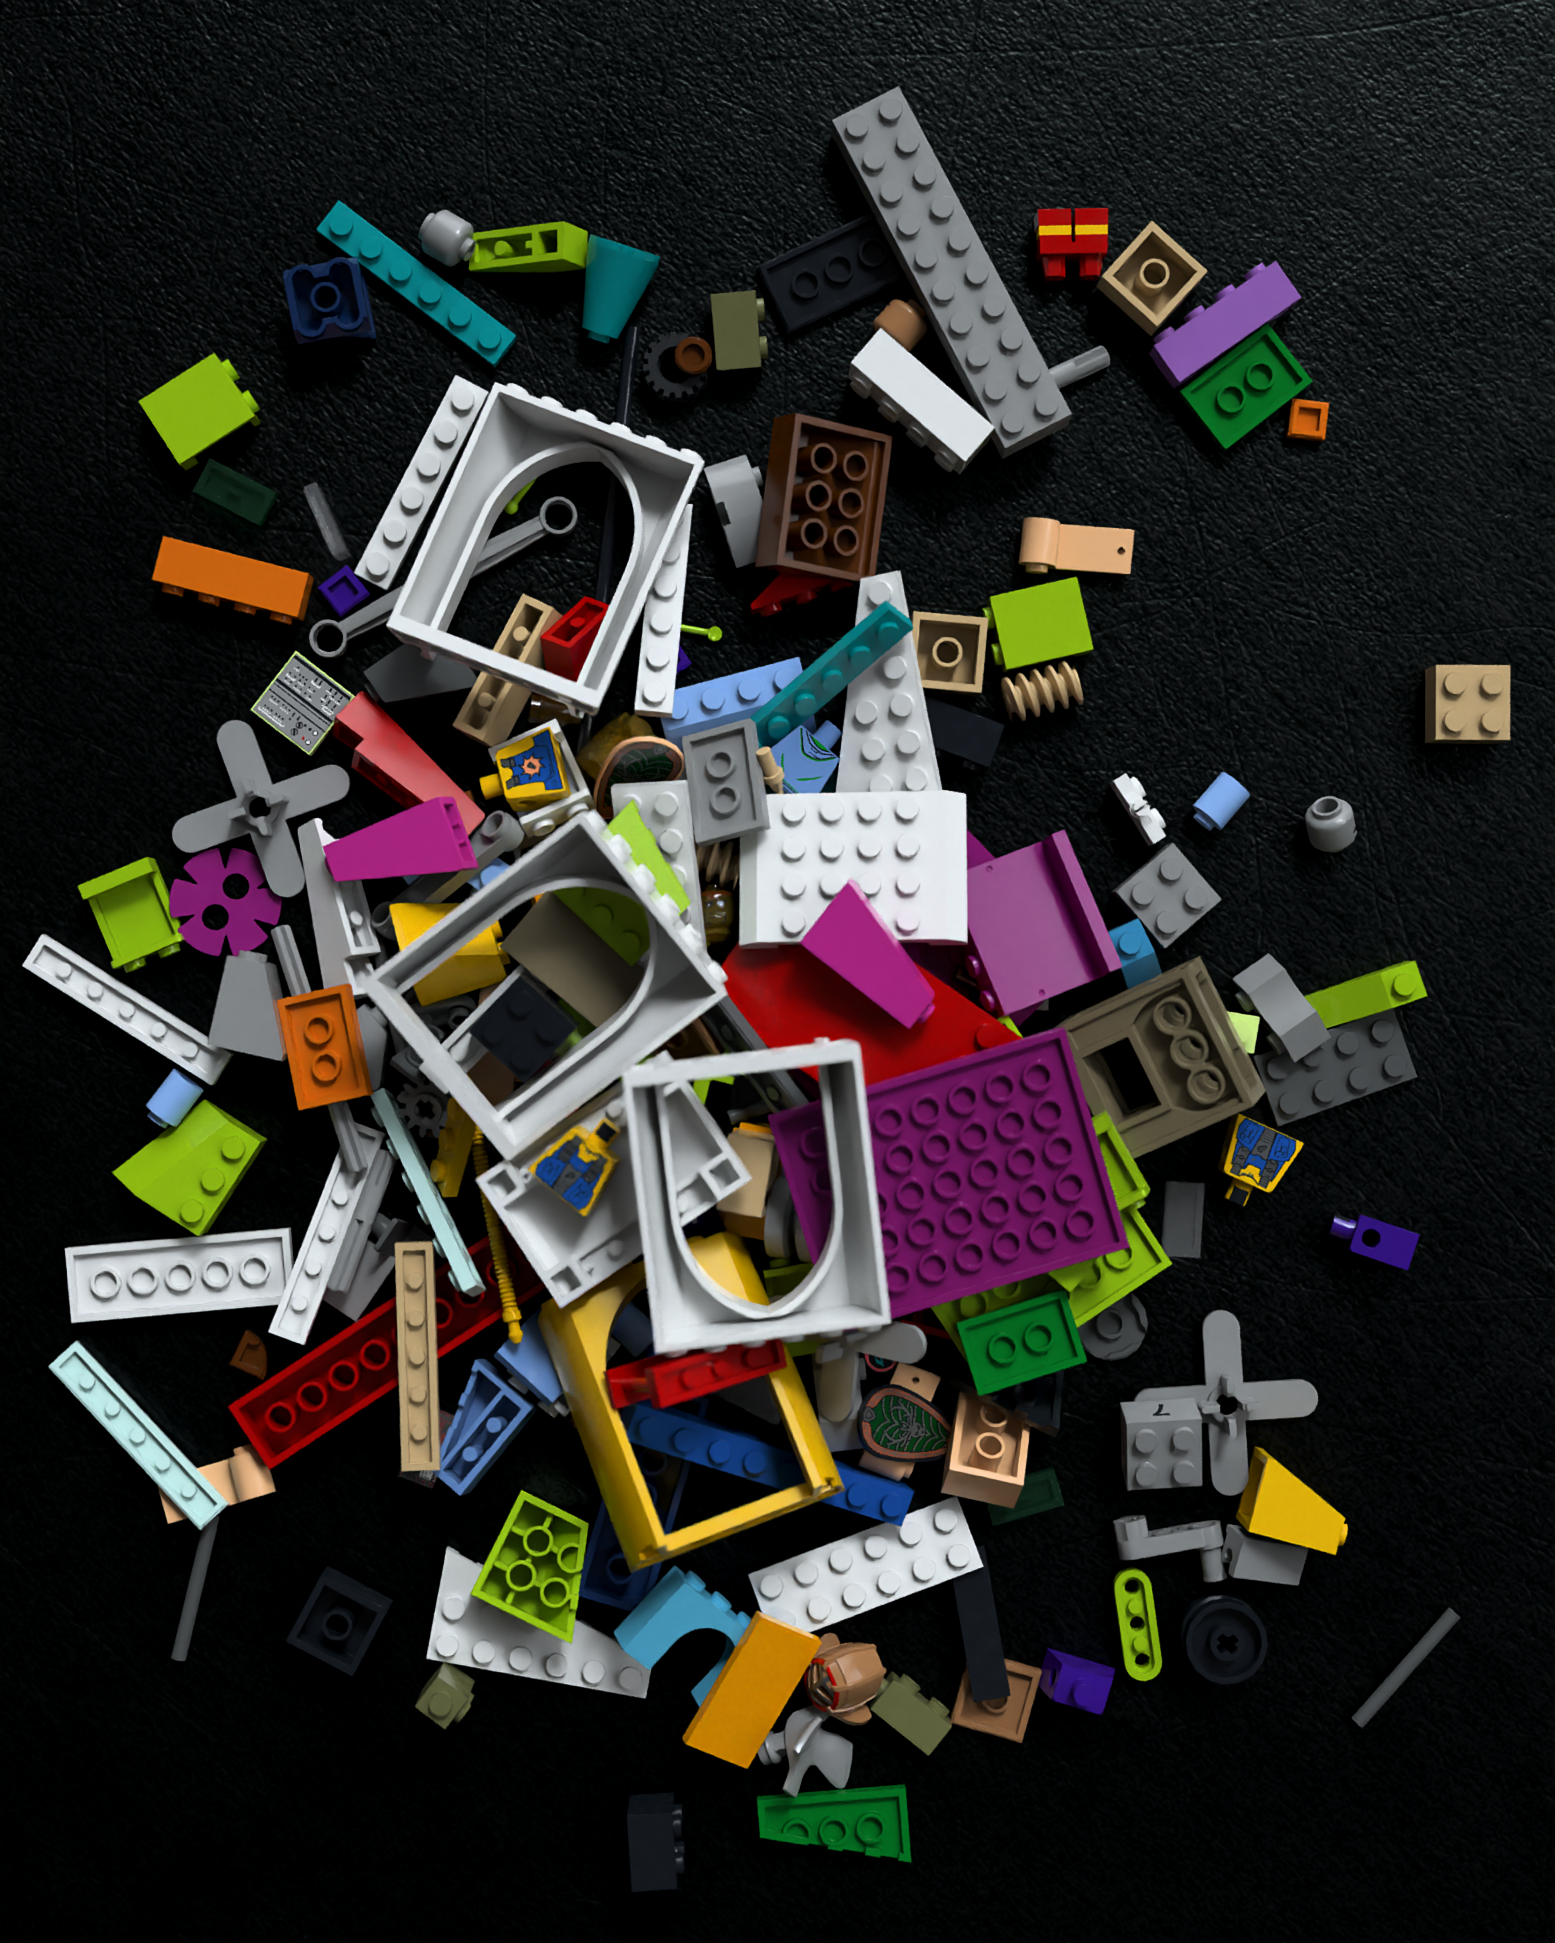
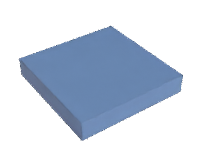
M540 1306L520 1327V1330L523 1331L521 1342L513 1344L508 1339L494 1354V1357L549 1407L562 1394L563 1389L537 1322L538 1315L542 1310Z

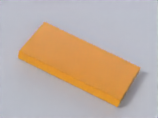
M756 1611L683 1735L682 1739L685 1744L748 1769L822 1644L819 1637Z

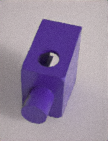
M1335 1214L1329 1231V1236L1349 1242L1347 1247L1349 1251L1405 1270L1409 1268L1419 1238V1234L1361 1214H1358L1356 1221ZM1366 1230L1377 1233V1240L1372 1245L1362 1240V1235Z
M1047 1648L1038 1686L1050 1699L1056 1702L1102 1715L1113 1681L1115 1668ZM1056 1671L1055 1681H1053V1676Z

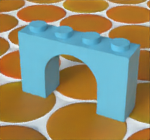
M674 1565L613 1633L622 1650L648 1670L681 1636L692 1630L712 1628L725 1633L726 1646L722 1657L691 1691L700 1708L752 1619L742 1611L738 1615L730 1610L731 1604L719 1592L715 1591L711 1595L704 1589L706 1587L705 1583L695 1573L689 1571L685 1574Z

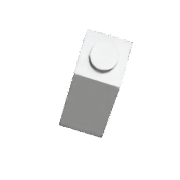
M364 1004L356 1011L372 1090L376 1091L382 1088L385 1083L391 1033L386 1028L389 1022L378 1006L372 1009L369 1004Z

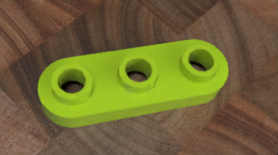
M1128 1567L1119 1571L1113 1580V1593L1123 1663L1131 1677L1139 1681H1148L1156 1677L1162 1667L1152 1586L1149 1578L1142 1570ZM1135 1580L1138 1584L1137 1588L1131 1592L1126 1591V1582ZM1134 1617H1141L1143 1619L1142 1625L1138 1628L1130 1626V1621ZM1141 1653L1147 1654L1148 1660L1145 1664L1139 1665L1135 1663L1137 1655Z

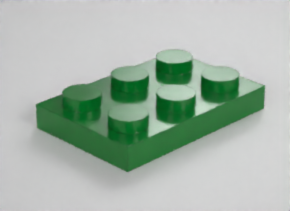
M1267 323L1183 388L1178 395L1224 452L1303 391L1313 381Z
M1064 1288L955 1322L978 1396L1087 1362Z

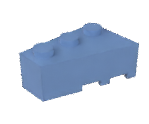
M485 1358L475 1359L470 1379L459 1400V1407L452 1425L449 1426L441 1446V1469L432 1470L435 1475L460 1496L468 1494L473 1490L540 1408L527 1394L524 1395L508 1382L509 1379Z

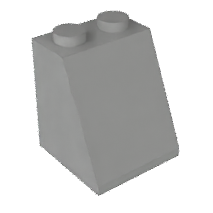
M239 950L238 956H227L207 1045L279 1061L288 1060L277 1000L283 999L277 965L267 962L268 955Z

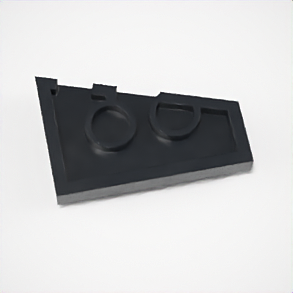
M955 1348L952 1356L949 1386L1054 1438L1057 1436L1060 1422L1064 1370L978 1396L968 1364L959 1350Z

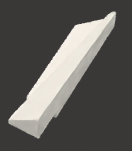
M314 818L298 828V837L323 986L326 989L338 985L351 984L354 1000L369 996L359 984L374 973L368 957L378 954L381 950L375 928L371 924V914L362 881L335 882L334 877L330 875L326 868V855L322 846L336 840L323 830V821L319 818Z

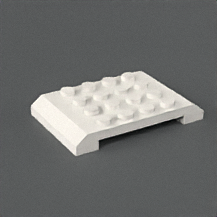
M938 790L766 794L771 829L740 837L739 946L741 949L778 948V945H802L800 943L802 938L850 878L858 884L899 943L929 942L930 946L968 945L966 794Z
M667 1050L654 1057L660 1058V1062L674 1061ZM623 1080L540 1136L509 1161L503 1160L476 1179L560 1308L644 1253ZM687 1080L663 1083L681 1227L753 1179ZM605 1118L616 1125L621 1131L620 1135L609 1147L620 1156L621 1162L592 1213L584 1217L529 1172L528 1169L572 1128L581 1125L591 1133L599 1122Z

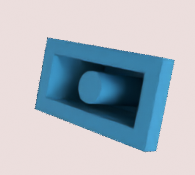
M1139 918L1131 919L1108 930L1123 966L1117 970V973L1126 990L1162 974L1155 951Z

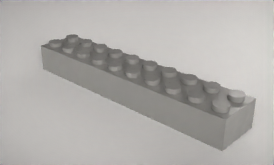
M899 86L833 119L832 137L871 211L875 214L882 232L901 268L904 270L911 287L925 310L977 412L995 427L991 439L1001 458L1003 459L1068 426L1072 413Z

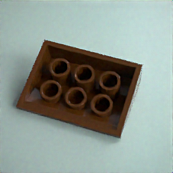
M798 413L774 418L755 567L791 575L860 584L862 578L875 576L893 436Z

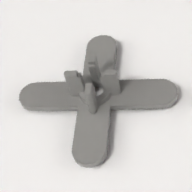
M239 720L226 722L218 731L217 743L237 798L179 819L173 827V841L182 851L196 853L250 833L271 890L282 897L296 896L303 890L306 879L303 865L286 820L342 800L350 790V777L343 768L337 765H326L273 784L252 728ZM258 797L265 798L267 806L271 807L270 814L267 817L254 818L249 811L252 800Z
M775 1295L769 1301L773 1304L786 1295ZM891 1320L889 1324H882L881 1330L873 1332H860L859 1329H855L834 1337H822L820 1332L804 1334V1339L821 1343L816 1350V1363H822L818 1400L822 1414L828 1420L834 1422L845 1420L852 1414L855 1403L860 1353L911 1364L921 1360L925 1355L927 1342L923 1332L914 1325Z
M1215 1310L1209 1313L1202 1323L1205 1385L1147 1388L1140 1391L1135 1396L1133 1402L1195 1398L1202 1423H1207L1211 1482L1221 1494L1233 1496L1241 1493L1246 1488L1249 1480L1245 1420L1307 1416L1315 1410L1318 1403V1394L1312 1384L1302 1379L1243 1382L1239 1322L1230 1312ZM1220 1395L1236 1397L1238 1404L1232 1414L1224 1415L1220 1413V1405L1216 1402Z

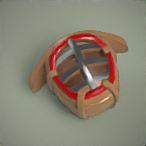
M831 1632L824 1634L819 1638L822 1644L804 1672L803 1679L807 1696L816 1709L826 1712L846 1724H866L872 1716L866 1702L876 1696L886 1673V1668L882 1666L880 1657L876 1652V1646L859 1642L840 1644L836 1634Z

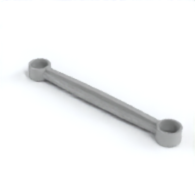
M564 497L550 498L542 505L539 516L487 540L470 579L548 534L556 537L570 534L578 522V515L574 504ZM552 505H565L572 512V520L563 530H554L546 524L545 513ZM404 585L339 623L329 619L316 623L311 629L309 636L313 650L327 659H335L342 656L349 646V640L389 621ZM325 626H335L343 634L342 645L337 651L325 652L318 648L317 635Z

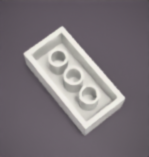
M881 328L851 361L848 376L852 381L850 383L851 388L862 398L867 399L870 396L880 405L878 411L893 424L899 421L907 428L906 435L913 443L920 448H923L924 445L930 448L936 454L934 460L946 471L951 472L954 469L960 475L989 441L995 427Z

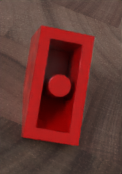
M585 596L540 637L546 672L575 683L577 682L610 606L609 604Z

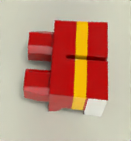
M1075 208L1072 216L1071 209H1037L1034 217L1037 241L1036 261L1037 263H1042L1044 281L1064 280L1065 262L1079 263V280H1098L1102 262L1107 255L1108 208Z

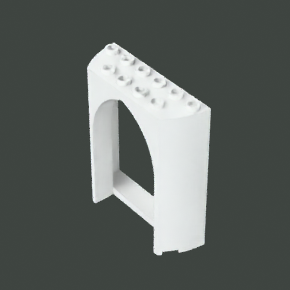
M495 382L386 626L404 644H411L421 648L420 655L425 659L434 661L437 654L566 704L570 714L577 718H583L585 712L590 716L596 715L703 469L704 460H701V456L691 450L681 449L677 451L666 447L667 444L654 436L642 438L634 435L629 428L622 424L613 422L611 425L597 421L593 414L585 410L578 409L576 412L565 409L560 402L553 398L543 396L539 399L528 395V392L518 385L508 383L507 386ZM579 462H602L620 480L632 502L635 521L634 542L624 574L577 682L569 681L446 633L498 516L513 496L529 482L555 468Z
M595 810L591 812L581 811L359 983L507 1161L621 1076L624 1069L638 1063L727 995L724 982L728 980V977L717 962H712L710 956L704 950L701 944L704 942L701 934L691 923L687 926L684 925L678 915L680 909L667 893L663 896L660 895L654 885L657 881L650 870L643 863L640 866L636 865L630 855L633 851L629 844L619 833L613 836ZM565 887H597L618 892L643 905L650 930V951L643 975L632 995L606 1022L494 1107L401 997L402 993L511 909L541 893Z
M828 1038L814 1039L815 1044L660 1062V1058H652L646 1060L645 1065H631L622 1071L656 1353L664 1352L666 1357H677L687 1354V1349L703 1347L705 1352H716L726 1349V1344L742 1342L744 1347H756L765 1344V1339L781 1337L783 1342H795L803 1340L805 1338L804 1334L820 1332L822 1337H834L842 1335L843 1329L859 1327L860 1332H873L881 1330L882 1324L891 1323L860 1045L858 1042L847 1039L829 1042ZM817 1065L832 1192V1216L829 1234L815 1266L792 1292L769 1306L755 1304L737 1297L717 1284L697 1262L685 1239L678 1211L663 1083Z

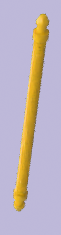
M472 1068L466 1073L469 1079L472 1078L470 1074ZM478 1125L471 1145L473 1146L471 1150L474 1151L472 1155L475 1156L473 1160L475 1161L474 1165H476L477 1178L490 1170L488 1169L490 1165L487 1164L489 1160L486 1159L488 1158L487 1150H485L486 1145H483L485 1141L482 1140L484 1139V1136H482L483 1131H481ZM481 1189L480 1194H482V1203H484L482 1206L485 1208L483 1211L486 1213L484 1216L487 1217L485 1221L488 1222L486 1226L489 1227L487 1231L490 1232L488 1236H490V1246H493L491 1250L494 1251L492 1255H494V1265H496L497 1279H499L497 1282L500 1284L498 1286L499 1289H501L499 1292L502 1293L500 1297L503 1298L501 1302L504 1303L502 1307L505 1308L503 1309L504 1313H502L503 1322L508 1323V1337L513 1344L520 1343L523 1337V1331L520 1330L519 1319H522L521 1311L516 1306L517 1302H515V1292H513L512 1278H510L511 1273H509L511 1270L508 1268L510 1265L507 1264L509 1260L506 1259L508 1255L505 1254L507 1250L504 1249L506 1245H503L505 1240H502L504 1238L501 1235L503 1231L500 1230L502 1226H499L501 1224V1221H499L500 1216H498L499 1214Z

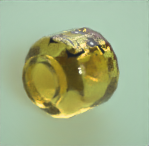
M719 884L707 885L703 887V892H701L706 941L719 942L728 940L732 937L731 934L739 928L738 897L734 893L726 891L725 887H720Z

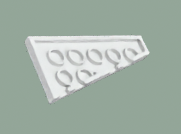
M900 571L879 574L860 580L855 626L885 600L909 618ZM912 630L848 684L836 793L942 790Z
M447 1547L426 1659L646 1699L651 1669L648 1670L623 1651L616 1638H611L593 1628L591 1624L584 1620L575 1618L572 1644L471 1595L470 1593L484 1565L478 1562L475 1563L460 1555L455 1549Z

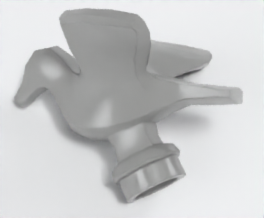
M813 1704L793 1712L786 1721L785 1729L780 1733L774 1734L773 1731H770L757 1752L764 1765L778 1764L781 1762L782 1757L788 1756L790 1769L783 1791L797 1798L803 1775L810 1765H816L828 1781L839 1789L845 1788L851 1769L853 1744L839 1734L823 1730L821 1728L822 1722L831 1715L816 1709Z

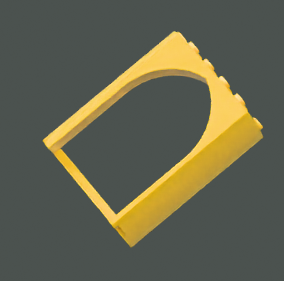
M720 1232L704 1238L703 1235H697L686 1240L697 1262L717 1284L741 1299L764 1306L771 1305L743 1237L734 1233ZM645 1260L635 1264L632 1261L562 1308H560L553 1297L541 1305L542 1310L537 1318L542 1336L631 1573L845 1491L787 1343L782 1341L788 1367L766 1374L764 1377L806 1482L664 1536L617 1409L611 1408L603 1371H606L609 1341L621 1313L641 1290L648 1288Z

